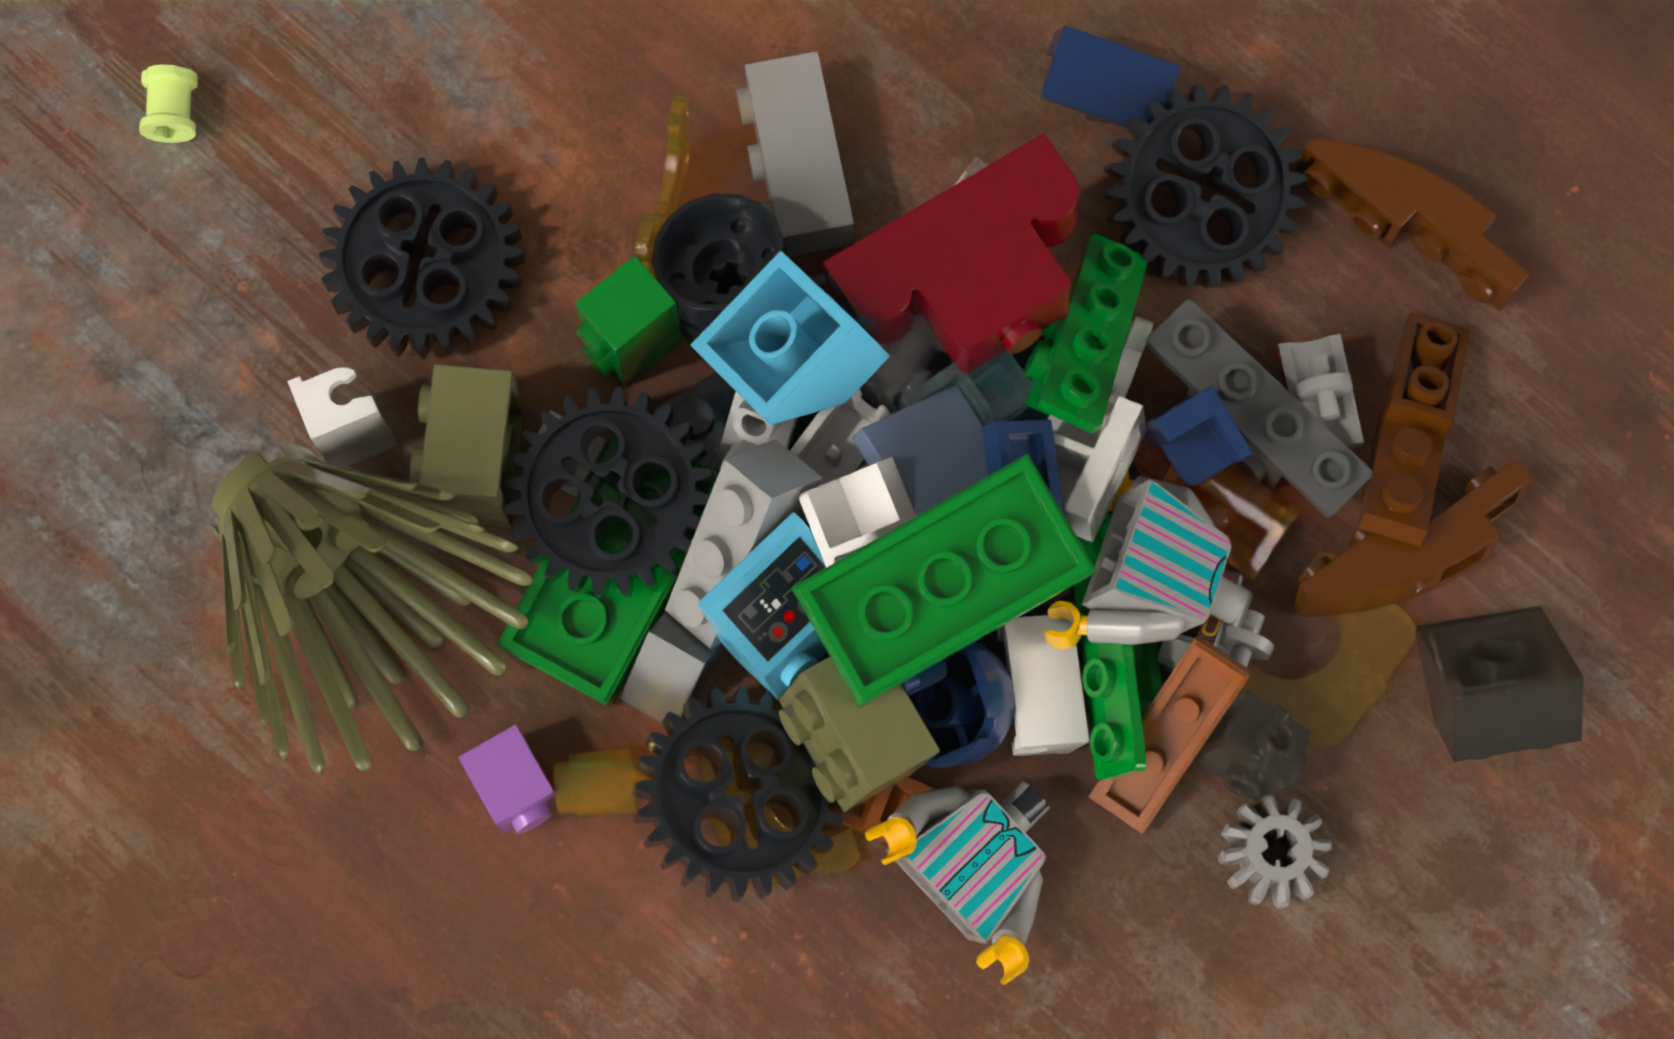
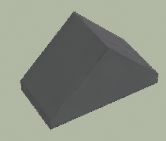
M666 611L648 631L620 696V701L663 725L662 720L669 711L684 719L683 705L688 698H697L724 653L725 647L723 644H719L711 649L708 648Z

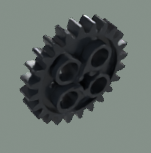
M1200 83L1190 88L1187 103L1178 88L1166 93L1167 111L1154 99L1147 102L1143 107L1149 122L1147 123L1137 117L1128 119L1124 124L1134 139L1119 138L1112 142L1111 147L1123 156L1124 159L1122 162L1110 163L1104 166V172L1119 178V186L1102 192L1103 198L1120 201L1121 209L1110 215L1107 220L1109 223L1126 222L1129 230L1121 237L1118 243L1129 245L1139 242L1142 245L1139 254L1143 255L1142 259L1148 262L1155 257L1159 259L1157 278H1168L1176 268H1179L1180 286L1187 287L1193 285L1200 271L1205 287L1212 288L1219 285L1222 269L1226 278L1231 283L1240 282L1243 280L1242 262L1254 272L1262 271L1266 266L1260 251L1263 250L1272 255L1281 254L1285 249L1275 234L1277 232L1292 233L1297 231L1298 226L1285 214L1287 210L1305 207V201L1291 195L1290 186L1306 181L1307 177L1301 173L1289 172L1288 164L1301 156L1302 152L1300 149L1283 151L1280 143L1287 137L1291 129L1289 126L1271 131L1267 127L1274 112L1272 107H1268L1255 115L1250 113L1253 94L1246 93L1240 96L1234 104H1230L1229 86L1222 85L1216 88L1211 100H1208L1206 89L1203 83ZM1184 128L1193 130L1202 141V152L1197 161L1187 159L1178 149L1179 133ZM1239 155L1250 159L1256 167L1257 177L1251 188L1243 187L1234 177L1233 166ZM1157 159L1164 160L1166 164L1188 178H1196L1208 174L1210 177L1207 185L1211 189L1229 197L1241 198L1249 202L1253 206V211L1250 214L1245 213L1242 208L1221 195L1215 194L1203 199L1199 198L1201 187L1197 183L1157 169L1155 164ZM1157 184L1167 186L1175 195V211L1169 218L1159 215L1152 206L1151 195ZM1214 211L1223 214L1230 223V236L1223 245L1214 242L1207 233V221Z
M419 158L415 174L407 175L400 162L395 161L393 162L392 169L393 179L385 181L373 170L369 172L370 181L373 186L371 191L366 193L353 185L348 188L355 202V206L352 209L339 205L333 207V211L342 224V228L328 227L323 229L322 233L327 242L336 248L319 253V259L323 266L334 270L323 276L322 282L328 292H339L331 300V303L338 315L351 312L346 323L354 334L369 326L366 338L372 347L376 348L389 336L390 347L395 356L400 357L408 343L412 342L420 358L426 359L431 342L439 341L443 351L449 356L453 352L452 337L461 335L467 343L473 346L476 344L473 326L480 323L493 331L497 328L490 312L493 307L511 311L513 307L511 300L503 291V288L515 289L522 287L519 273L509 268L525 263L522 248L511 246L522 239V234L518 224H506L513 216L508 201L494 205L498 197L495 185L488 183L476 191L478 180L473 169H468L456 180L451 161L445 160L437 174H431L425 158ZM439 208L442 211L437 215L429 232L428 221L433 209ZM410 213L416 216L413 224L406 230L396 232L387 229L390 220L396 215ZM470 227L476 230L473 239L467 244L453 246L446 243L449 234L455 229ZM427 240L434 258H423L427 248ZM412 258L422 259L418 270L419 274H417L411 260ZM393 270L399 273L396 282L389 288L377 290L370 287L373 277L381 271ZM453 284L459 287L457 296L448 303L435 304L429 301L432 292L438 286ZM416 285L417 297L412 308H405L404 304L408 301L413 287Z
M621 387L615 388L610 404H604L599 393L594 388L589 389L587 407L582 409L571 398L566 396L563 398L566 416L560 420L545 410L540 413L548 429L543 435L529 430L523 431L522 435L533 447L530 455L522 453H511L510 459L524 471L522 477L505 479L504 485L508 489L521 494V499L506 505L504 509L512 517L525 519V522L519 525L511 534L519 542L533 539L536 541L525 555L526 559L531 563L535 564L548 557L551 558L544 576L553 582L559 579L567 570L570 571L568 589L578 594L587 580L591 579L594 595L599 599H605L611 582H616L621 594L629 598L632 597L633 579L638 577L649 588L654 590L657 588L655 569L662 566L675 576L680 573L673 555L678 550L685 554L688 553L691 542L687 537L690 531L696 532L701 520L700 517L696 516L697 510L705 509L710 495L699 492V487L715 480V474L711 469L695 468L694 466L708 452L703 444L684 446L694 432L688 421L678 424L672 429L669 428L675 414L670 405L665 404L654 415H651L652 399L645 392L638 396L632 407L628 406L626 393ZM602 434L617 436L618 449L614 457L604 463H593L589 460L588 448L591 441ZM571 458L610 486L617 484L618 489L630 501L657 518V525L649 528L613 501L606 500L603 502L604 499L596 490L564 469V461ZM653 470L669 472L671 485L668 492L662 498L646 500L641 497L640 483L648 472ZM565 486L577 487L580 492V502L577 509L564 517L554 516L551 511V499L554 493ZM617 522L630 524L633 530V539L630 545L624 551L617 554L605 552L602 545V537L605 530Z
M745 686L738 688L730 704L726 703L723 694L718 688L712 689L708 696L706 710L695 698H688L683 705L686 721L669 711L662 720L663 727L669 737L661 733L651 732L645 742L648 748L658 757L640 756L635 765V769L650 777V780L635 783L631 790L632 796L649 800V805L638 810L634 820L636 823H654L656 828L643 844L646 848L664 844L669 850L660 864L662 870L673 866L679 861L686 866L682 875V886L686 887L698 874L705 877L706 897L712 898L722 883H728L733 902H739L744 897L747 885L752 883L758 897L766 899L772 891V877L785 890L790 889L797 882L793 866L809 875L818 866L810 850L826 854L833 847L834 843L821 829L837 830L843 824L844 818L828 809L829 805H837L839 803L837 800L833 803L829 802L821 793L812 773V769L816 766L804 743L796 745L788 736L780 720L779 713L772 710L773 698L768 690L756 705L749 703ZM723 738L729 739L732 743L734 751L732 756L733 766L730 764L725 748L721 746V739ZM762 742L770 746L776 755L777 765L773 768L757 766L748 755V744ZM689 756L706 758L714 768L715 779L710 782L693 780L685 770L684 759ZM734 780L739 790L751 791L752 796L744 805V808L739 796L728 797L726 793ZM768 804L784 806L793 818L792 830L780 832L773 829L764 817L765 806ZM707 818H715L725 823L731 833L730 844L727 846H715L706 841L701 833V821ZM746 822H748L754 839L757 840L758 847L756 849H751L747 845L745 838Z

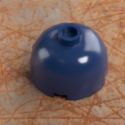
M974 642L944 659L947 665L945 677L939 682L909 696L913 706L940 750L939 753L924 764L926 766L950 768L981 761L1000 746L1013 725L1015 700L1012 680L1000 658L982 644Z

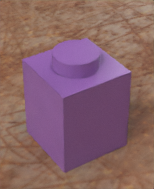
M516 724L458 757L495 825L503 834L512 828L515 829L517 834H523L536 828L552 816L549 807L560 802Z

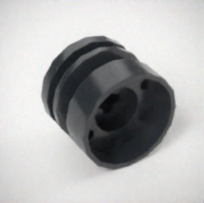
M712 193L688 201L667 217L654 239L651 263L656 279L676 302L682 337L690 346L780 251L790 259L777 219L760 202L740 194Z

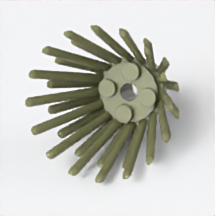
M293 444L278 445L287 457L277 458L268 463L257 452L245 458L226 475L214 494L211 504L212 510L220 518L219 526L216 527L211 524L213 534L222 544L227 655L231 653L234 685L236 690L239 691L245 682L240 621L241 609L262 728H266L270 720L277 753L282 760H285L289 754V743L260 616V607L311 769L316 774H323L325 759L311 718V704L289 638V633L292 629L354 764L359 770L368 771L372 767V758L349 710L357 706V694L312 605L403 745L410 751H418L422 748V737L377 668L386 680L392 684L402 682L404 671L365 618L452 715L457 718H464L469 713L470 707L462 695L371 594L431 648L442 646L444 634L494 675H502L506 670V663L502 657L374 553L377 552L458 605L466 606L472 601L517 629L527 628L528 619L521 611L364 515L518 585H531L533 580L525 571L438 531L440 527L503 552H513L519 549L512 542L485 532L486 527L477 525L478 520L476 517L465 511L404 492L441 501L450 500L456 495L445 490L323 462L309 448Z

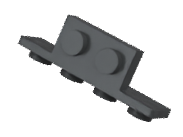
M1186 300L1148 336L1146 346L1189 387L1184 399L1207 387L1213 386L1253 453L1246 459L1233 463L1237 470L1252 483L1259 484L1262 481L1273 491L1286 479L1325 517L1330 518L1370 480L1372 470L1194 301Z

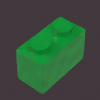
M633 256L575 302L581 324L576 329V333L585 344L581 348L583 354L602 377L606 378L609 374L613 373L624 387L683 341L676 302L636 256Z

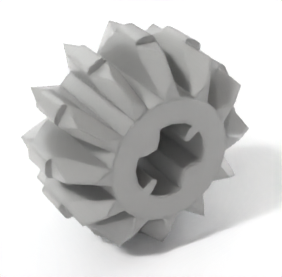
M1266 795L1261 799L1260 815L1250 805L1243 804L1236 811L1243 827L1235 824H1226L1221 831V836L1239 846L1238 848H1228L1218 854L1220 864L1230 865L1239 863L1241 870L1235 872L1228 879L1227 883L1232 889L1240 887L1247 879L1254 883L1248 898L1251 904L1258 905L1266 896L1268 888H1270L1275 907L1277 909L1285 908L1289 905L1290 889L1297 897L1306 900L1314 894L1312 884L1307 877L1323 880L1328 876L1329 868L1324 863L1312 858V856L1328 853L1332 850V843L1327 839H1311L1310 833L1320 827L1322 819L1318 815H1314L1303 824L1296 819L1301 811V801L1297 799H1292L1288 802L1282 815L1279 814L1278 804L1273 795ZM1264 837H1270L1271 845L1278 839L1286 845L1288 851L1282 856V861L1286 867H1280L1279 859L1271 865L1264 860L1261 853L1268 847Z

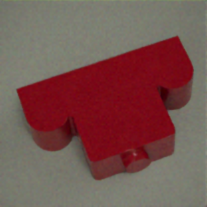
M1043 133L824 261L823 266L827 289L837 304L878 344H889L900 340L909 332L914 322V315L921 314L956 367L963 373L974 371L1006 351L1009 354L1019 353L1039 339L1042 334L1041 330L1063 318L1069 312L1070 280L1047 247L1064 243L1072 236L1077 226L1079 185L1048 137Z

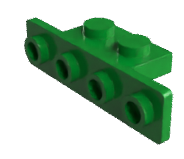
M1091 235L1086 243L1076 279L1070 288L1069 312L1063 318L1041 330V335L1045 337L1044 342L1041 340L1037 342L1024 369L1023 375L1032 379L1024 405L1046 415L1050 414L1089 433L1095 434L1104 420L1148 261L1142 259L1143 255L1101 235Z
M1113 513L1106 514L1093 542L1077 536L1094 567ZM1091 576L1074 585L1075 603L1080 615H1088L1090 610H1092L1082 605ZM1081 635L1082 681L1086 691L1091 734L1090 749L1094 760L1095 776L1097 780H1113L1144 771L1147 763L1141 718L1162 688L1160 663L1157 661V642L1134 645L1091 643L1087 635Z

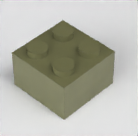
M434 364L432 385L423 384L420 390L418 418L420 423L427 424L424 447L415 446L412 452L410 481L445 490L456 495L447 501L421 495L420 498L470 513L477 518V525L512 528L513 517L505 512L504 507L515 501L516 492L508 489L504 485V480L518 477L519 466L510 459L511 453H521L526 412L525 403L512 371Z
M830 657L803 671L779 698V702L783 707L779 711V716L785 731L796 745L804 743L816 764L812 769V773L818 788L829 802L833 803L837 800L844 813L909 777L940 752L901 684L859 708Z

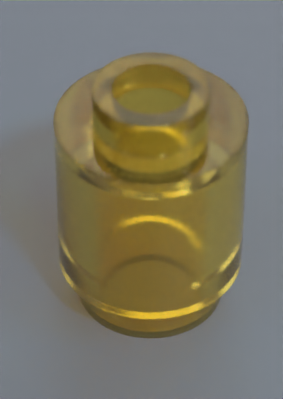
M624 748L574 753L569 755V761L554 762V790L558 813H574L575 819L637 813L638 800L641 799L632 795V788L635 783L649 780V777L635 769L638 760L635 761L633 749Z

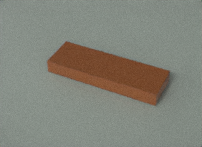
M1197 635L1141 718L1147 763L1146 769L1113 780H1099L1089 798L1143 834L1253 671Z

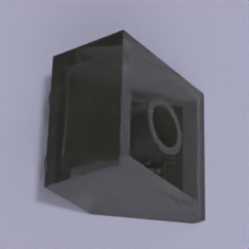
M1541 606L1416 626V641L1434 723L1454 762L1469 759L1482 760L1493 755L1530 749H1548L1555 745L1582 741L1584 677Z

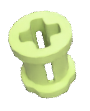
M154 65L142 71L141 82L147 88L146 117H143L139 122L140 134L147 139L165 143H179L193 139L196 136V124L190 119L191 91L198 86L197 74L191 69L176 65Z

